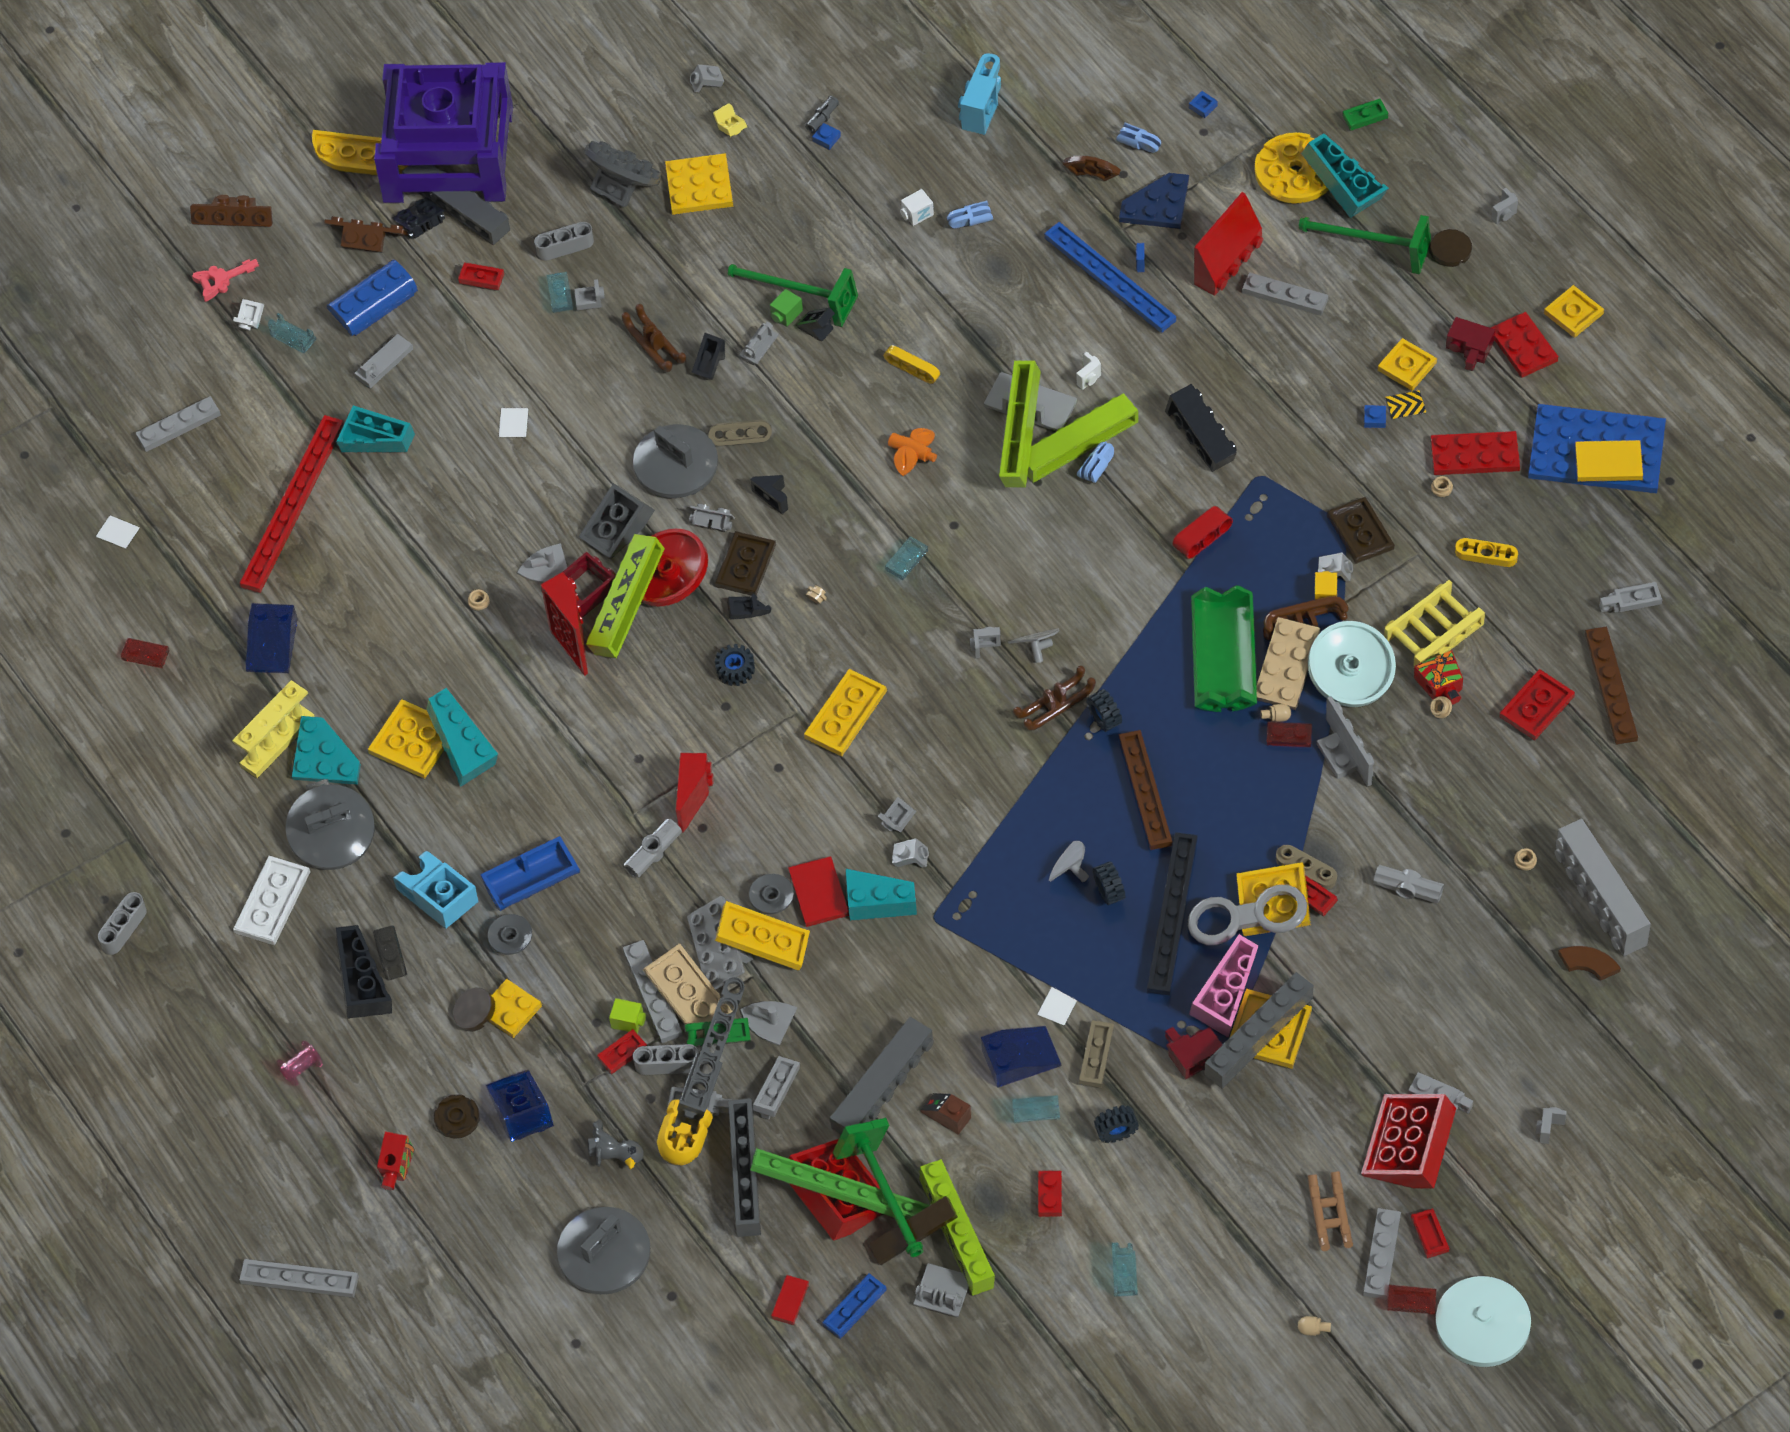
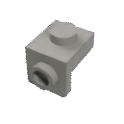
M698 64L690 75V83L693 86L694 92H699L703 85L721 87L724 83L718 66Z
M1507 188L1502 190V202L1494 205L1492 208V220L1496 224L1507 221L1517 213L1518 199Z
M598 279L594 280L593 287L574 289L577 310L602 307L601 299H605L603 286L599 287Z
M1343 552L1319 557L1318 572L1329 571L1337 573V576H1341L1347 582L1351 580L1353 564Z
M1000 627L973 629L974 638H970L971 651H975L976 658H980V648L1001 646Z
M897 797L885 814L880 812L878 817L883 820L881 824L892 832L895 829L901 832L917 811L903 799Z
M916 838L896 843L893 849L892 864L900 867L917 863L922 868L927 867L928 848Z
M1557 1107L1543 1108L1542 1120H1537L1536 1134H1540L1539 1143L1549 1144L1551 1124L1565 1125L1567 1111Z

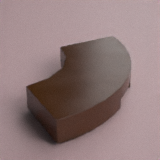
M1072 156L1065 158L1063 165L1076 176L1091 175L1103 181L1118 176L1121 171L1112 163L1091 156Z
M1571 946L1558 950V955L1569 972L1574 970L1588 971L1601 981L1619 973L1621 970L1614 959L1595 948Z

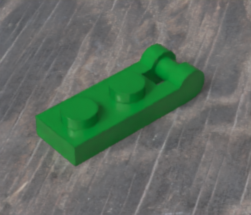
M748 1018L734 1019L726 1044L749 1042L751 1038ZM711 1021L684 1025L685 1032L688 1033L687 1044L696 1047L703 1046ZM718 1023L713 1027L715 1032L719 1034L726 1032V1027L723 1024ZM703 1030L704 1038L697 1039L696 1031ZM714 1039L712 1045H717L718 1040Z

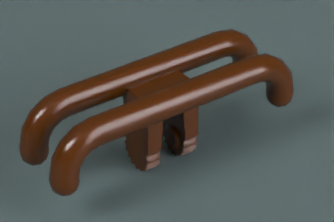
M637 304L635 309L640 321L644 325V336L632 323L629 313L624 312L622 314V321L626 329L664 372L672 370V363L670 361L665 362L657 351L661 348H664L677 363H685V353H679L663 333L648 318L642 304Z
M1327 596L1276 609L1266 615L1263 635L1266 640L1272 638L1273 627H1275L1278 617L1303 623V619L1307 618L1311 626L1319 627L1315 616L1334 612L1338 614L1340 620L1345 621L1348 618L1347 612L1349 608L1341 597Z
M1078 666L1076 673L1063 684L1057 682L1054 684L1052 691L1046 689L1043 691V697L1021 710L1020 707H1015L1013 714L1016 718L1022 719L1046 706L1049 711L1034 721L1031 719L1024 720L1025 729L1030 731L1036 730L1086 698L1093 691L1096 681L1092 677L1088 678L1086 686L1066 700L1065 692L1077 685L1085 674V668Z

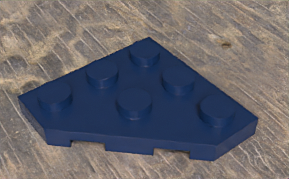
M1168 173L1123 200L1119 222L1181 229L1189 175Z

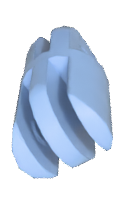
M1124 123L1120 134L1116 138V141L1151 153L1157 152L1161 146V140L1157 136L1128 123Z
M988 201L967 205L964 208L950 212L947 216L948 224L952 228H960L992 221L993 216L988 206Z
M1107 442L1099 443L1078 470L1077 476L1096 483L1114 455L1113 445Z

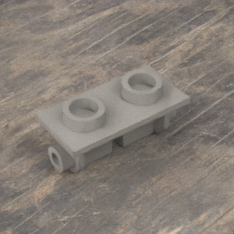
M770 322L763 323L739 354V357L756 365L759 363L779 336L778 333L772 330L773 325Z
M697 504V507L690 506L694 514H690L689 522L693 525L708 528L709 520H712V529L725 532L731 530L732 522L729 520H735V517L730 514V510L718 508L717 511L710 510L709 506Z

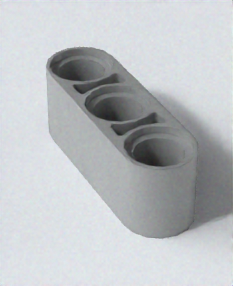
M579 222L542 233L534 240L536 255L543 261L587 249L594 243L592 226L587 222Z
M131 892L127 894L99 931L98 939L103 952L113 955L118 953L145 917L147 909L139 893Z
M691 1044L642 1046L633 1052L635 1070L641 1075L689 1073L695 1055L699 1054L696 1046ZM687 1057H694L692 1060H685ZM665 1058H671L669 1061H662ZM642 1059H648L647 1062H639Z

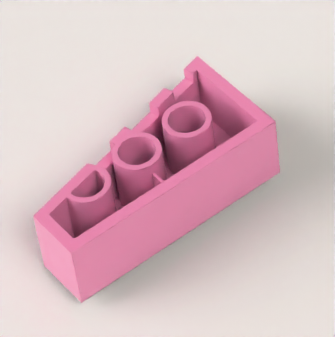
M1240 934L1237 936L1192 1003L1191 1016L1229 1037L1258 945Z

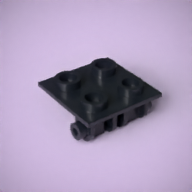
M424 198L416 201L411 207L399 211L396 216L392 217V220L408 230L407 235L410 239H416L424 234L423 231L425 233L428 231L426 226L431 230L433 227L443 223L445 216L442 208L429 199Z

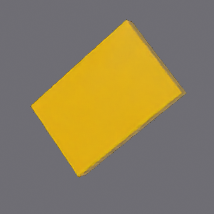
M1640 440L1575 442L1578 481L1643 480Z

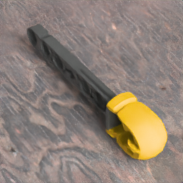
M732 977L725 982L700 1054L695 1055L680 1100H672L669 1103L667 1115L663 1119L657 1139L658 1150L663 1159L673 1165L682 1166L692 1162L698 1157L708 1133L707 1128L713 1119L712 1113L707 1110L723 1064L720 1062V1058L744 992V983L739 978ZM730 984H736L739 986L740 992L732 994L728 991L727 987ZM723 1004H730L733 1007V1012L726 1014L722 1012L720 1007ZM718 1023L723 1024L726 1027V1032L719 1034L715 1032L713 1027ZM716 1039L718 1040L714 1053L709 1052V1047L712 1046L713 1040ZM702 1064H709L712 1072L704 1074L700 1071L699 1067ZM695 1084H701L704 1086L705 1092L696 1094L692 1087ZM678 1113L689 1119L699 1120L696 1130L697 1134L692 1133L690 1130L691 1125L683 1122L678 1127L674 1128L672 1126ZM673 1130L677 1133L675 1138H671ZM688 1137L691 1138L690 1145L686 1142Z

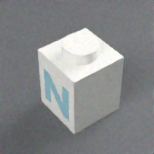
M923 189L901 200V215L913 226L934 215L933 202Z

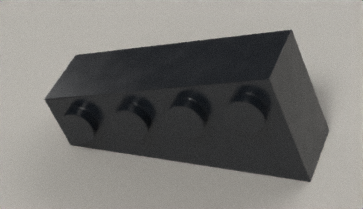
M1190 384L1171 394L1165 409L1168 416L1173 415L1177 428L1185 430L1188 442L1192 445H1197V453L1213 472L1234 461L1237 453L1236 446L1233 441H1229L1226 437L1225 429L1222 424L1217 423L1212 409L1203 402L1201 392Z
M359 926L336 927V945L347 1019L391 1014L392 999L385 988L382 977L379 975L375 961L370 955L369 948Z

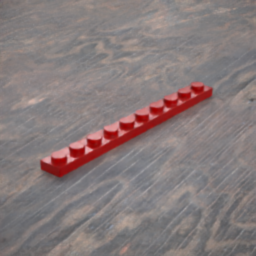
M326 415L323 416L240 581L241 588L261 593L344 426L343 420Z

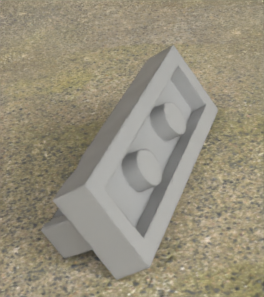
M399 334L395 335L354 373L355 378L368 388H372L413 350V344Z
M778 1056L753 1104V1111L761 1113V1117L765 1119H770L771 1116L775 1117L800 1069V1062Z

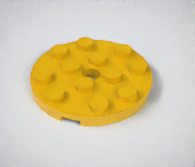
M1286 133L1276 136L1266 142L1264 148L1257 154L1255 159V177L1259 186L1269 196L1283 202L1296 204L1313 201L1329 191L1301 154L1306 145L1314 140L1310 134ZM1297 165L1301 169L1297 172V170H1293L1291 167Z

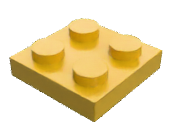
M1573 285L1544 309V314L1575 338L1604 314V309Z
M1402 338L1378 365V371L1413 391L1435 366L1437 358Z
M506 979L491 995L495 1000V1011L489 1022L514 1038L542 1007V1003Z

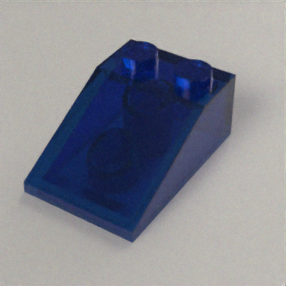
M251 603L248 621L246 672L289 674L298 621L294 605Z
M1046 1026L1005 1029L981 1037L982 1052L997 1088L1062 1066Z
M529 1070L486 1085L503 1128L511 1142L521 1140L526 1136L545 1131L554 1126L548 1103Z

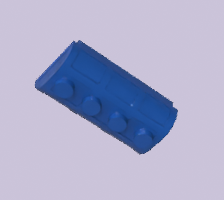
M391 260L346 293L327 304L326 308L351 336H356L413 297L414 293L418 290L409 273L396 260Z
M559 836L480 875L495 906L499 911H502L580 873V869Z

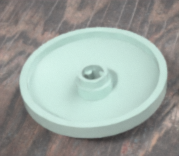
M1343 621L1330 625L1317 636L1309 651L1308 670L1313 684L1324 697L1332 696L1334 701L1339 702L1342 706L1361 707L1375 702L1390 687L1395 675L1396 662L1391 645L1378 630L1365 623Z
M1477 1276L1461 1280L1444 1293L1437 1307L1436 1331L1440 1342L1452 1356L1469 1365L1490 1367L1511 1360L1523 1349L1530 1334L1531 1316L1525 1299L1513 1286L1497 1278Z

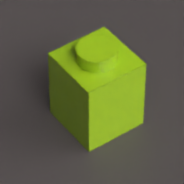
M615 998L609 1017L611 1028L626 1032L634 1029L638 1034L639 1027L644 1025L646 1013H643L642 1004Z

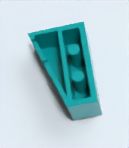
M353 405L336 442L341 452H407L415 433L408 422Z
M846 869L850 921L917 915L914 882Z

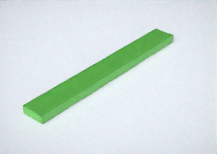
M756 1148L750 1168L751 1171L894 1217L881 1189ZM893 1193L906 1220L930 1206Z

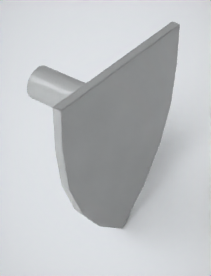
M561 543L540 549L532 554L522 564L517 574L526 579L544 583L563 572L567 568Z
M1059 628L1008 641V643L1030 642L1034 661L1039 663L1043 661L1041 650L1053 645V641L1048 637L1057 634Z
M1073 841L1053 867L1049 878L1050 882L1068 869L1082 882L1088 879L1089 876L1080 867L1085 854V845L1082 842Z
M763 1001L753 1003L740 1010L743 1018H748L749 1028L758 1037L780 1046L797 1007L777 1001Z

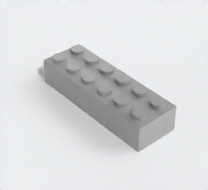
M1583 819L1558 829L1555 856L1560 863L1563 862L1568 877L1576 882L1581 897L1587 899L1592 914L1598 916L1603 931L1609 933L1614 948L1620 950L1624 957L1647 946L1651 923Z

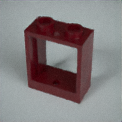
M585 552L563 571L567 578L571 577L575 581L589 570L604 582L583 601L580 598L577 601L581 608V618L607 597L612 581L616 577L612 569L605 568L599 558L596 556L592 557L588 552Z

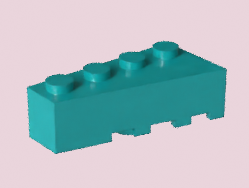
M1324 133L1310 141L1301 153L1350 218L1382 199L1389 189L1385 184L1381 185L1376 181L1372 173H1367L1358 165L1359 162L1354 158H1349L1344 153V150Z
M447 688L430 697L426 710L437 734H439L443 749L449 757L451 767L455 771L461 787L496 765L498 753Z

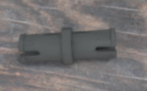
M830 95L823 105L815 110L813 117L805 124L808 131L816 133L824 121L826 122L830 119V114L839 105V101L834 96Z

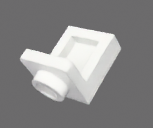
M242 299L238 318L234 317L233 321L239 324L238 327L249 331L251 327L258 329L264 305Z
M1088 352L1083 354L1084 367L1076 373L1077 386L1082 390L1088 385H1093L1097 378L1101 376V363L1099 359L1091 356Z

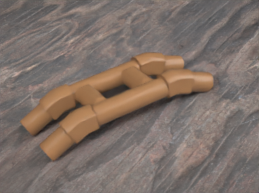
M1340 1171L1331 1172L1334 1197L1320 1199L1317 1174L1308 1175L1310 1198L1318 1241L1322 1251L1330 1249L1326 1230L1329 1228L1340 1227L1344 1247L1351 1248L1353 1246ZM1336 1206L1338 1218L1324 1220L1322 1208Z

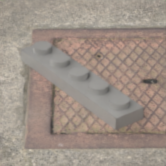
M644 940L623 947V952L661 1043L683 1036L673 1009L643 971L645 967L653 962Z
M244 1259L239 1280L241 1284L354 1298L359 1276L356 1272Z

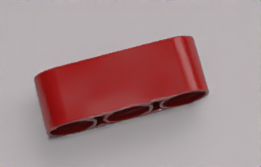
M1213 506L1175 536L1172 545L1188 559H1191L1229 530L1233 520L1218 506Z

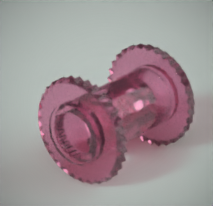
M307 1041L301 1042L303 1050L286 1063L280 1059L277 1060L280 1072L294 1086L298 1085L296 1077L314 1063L319 1067L323 1065L320 1055Z

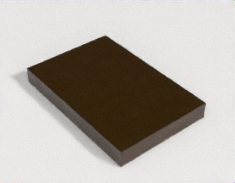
M1366 497L1327 511L1328 519L1355 564L1394 550L1395 544Z
M735 531L715 581V587L746 595L755 594L757 596L774 552L776 541Z

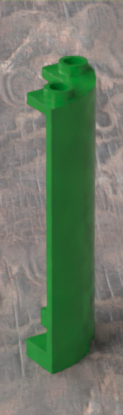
M1238 585L1230 588L1223 594L1204 587L1191 596L1195 707L1214 712H1221V708H1232V711L1251 707L1257 704L1253 592Z

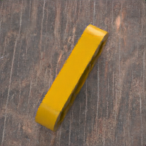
M889 346L883 355L885 360L891 365L929 384L935 383L940 376V371L934 365L897 346Z
M1462 538L1456 542L1455 554L1461 560L1512 567L1517 563L1518 551L1512 545ZM1463 547H1468L1467 551H1462ZM1489 549L1492 551V554L1484 556L1481 554V551ZM1506 554H1511L1510 558H1505Z

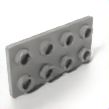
M1003 372L998 375L984 402L985 407L1007 414L1012 381L1011 375ZM1039 385L1034 424L1054 431L1064 427L1077 403V398Z
M1332 696L1327 698L1326 720L1334 734L1318 740L1317 746L1337 779L1358 771L1368 787L1372 785V776H1374L1372 770L1374 765L1373 757L1364 750L1362 739L1353 732L1351 721L1343 716V710L1339 702H1335Z
M719 896L687 916L702 973L715 989L723 986L729 978H737L745 972L742 962L748 963L753 960L751 953L715 941L723 905L726 902L723 896Z

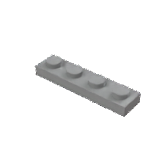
M1250 272L1242 288L1243 294L1322 316L1328 302L1327 294Z
M210 396L136 432V436L145 452L221 416L220 410Z
M1381 1208L1377 1210L1363 1296L1387 1300L1401 1217L1400 1211Z

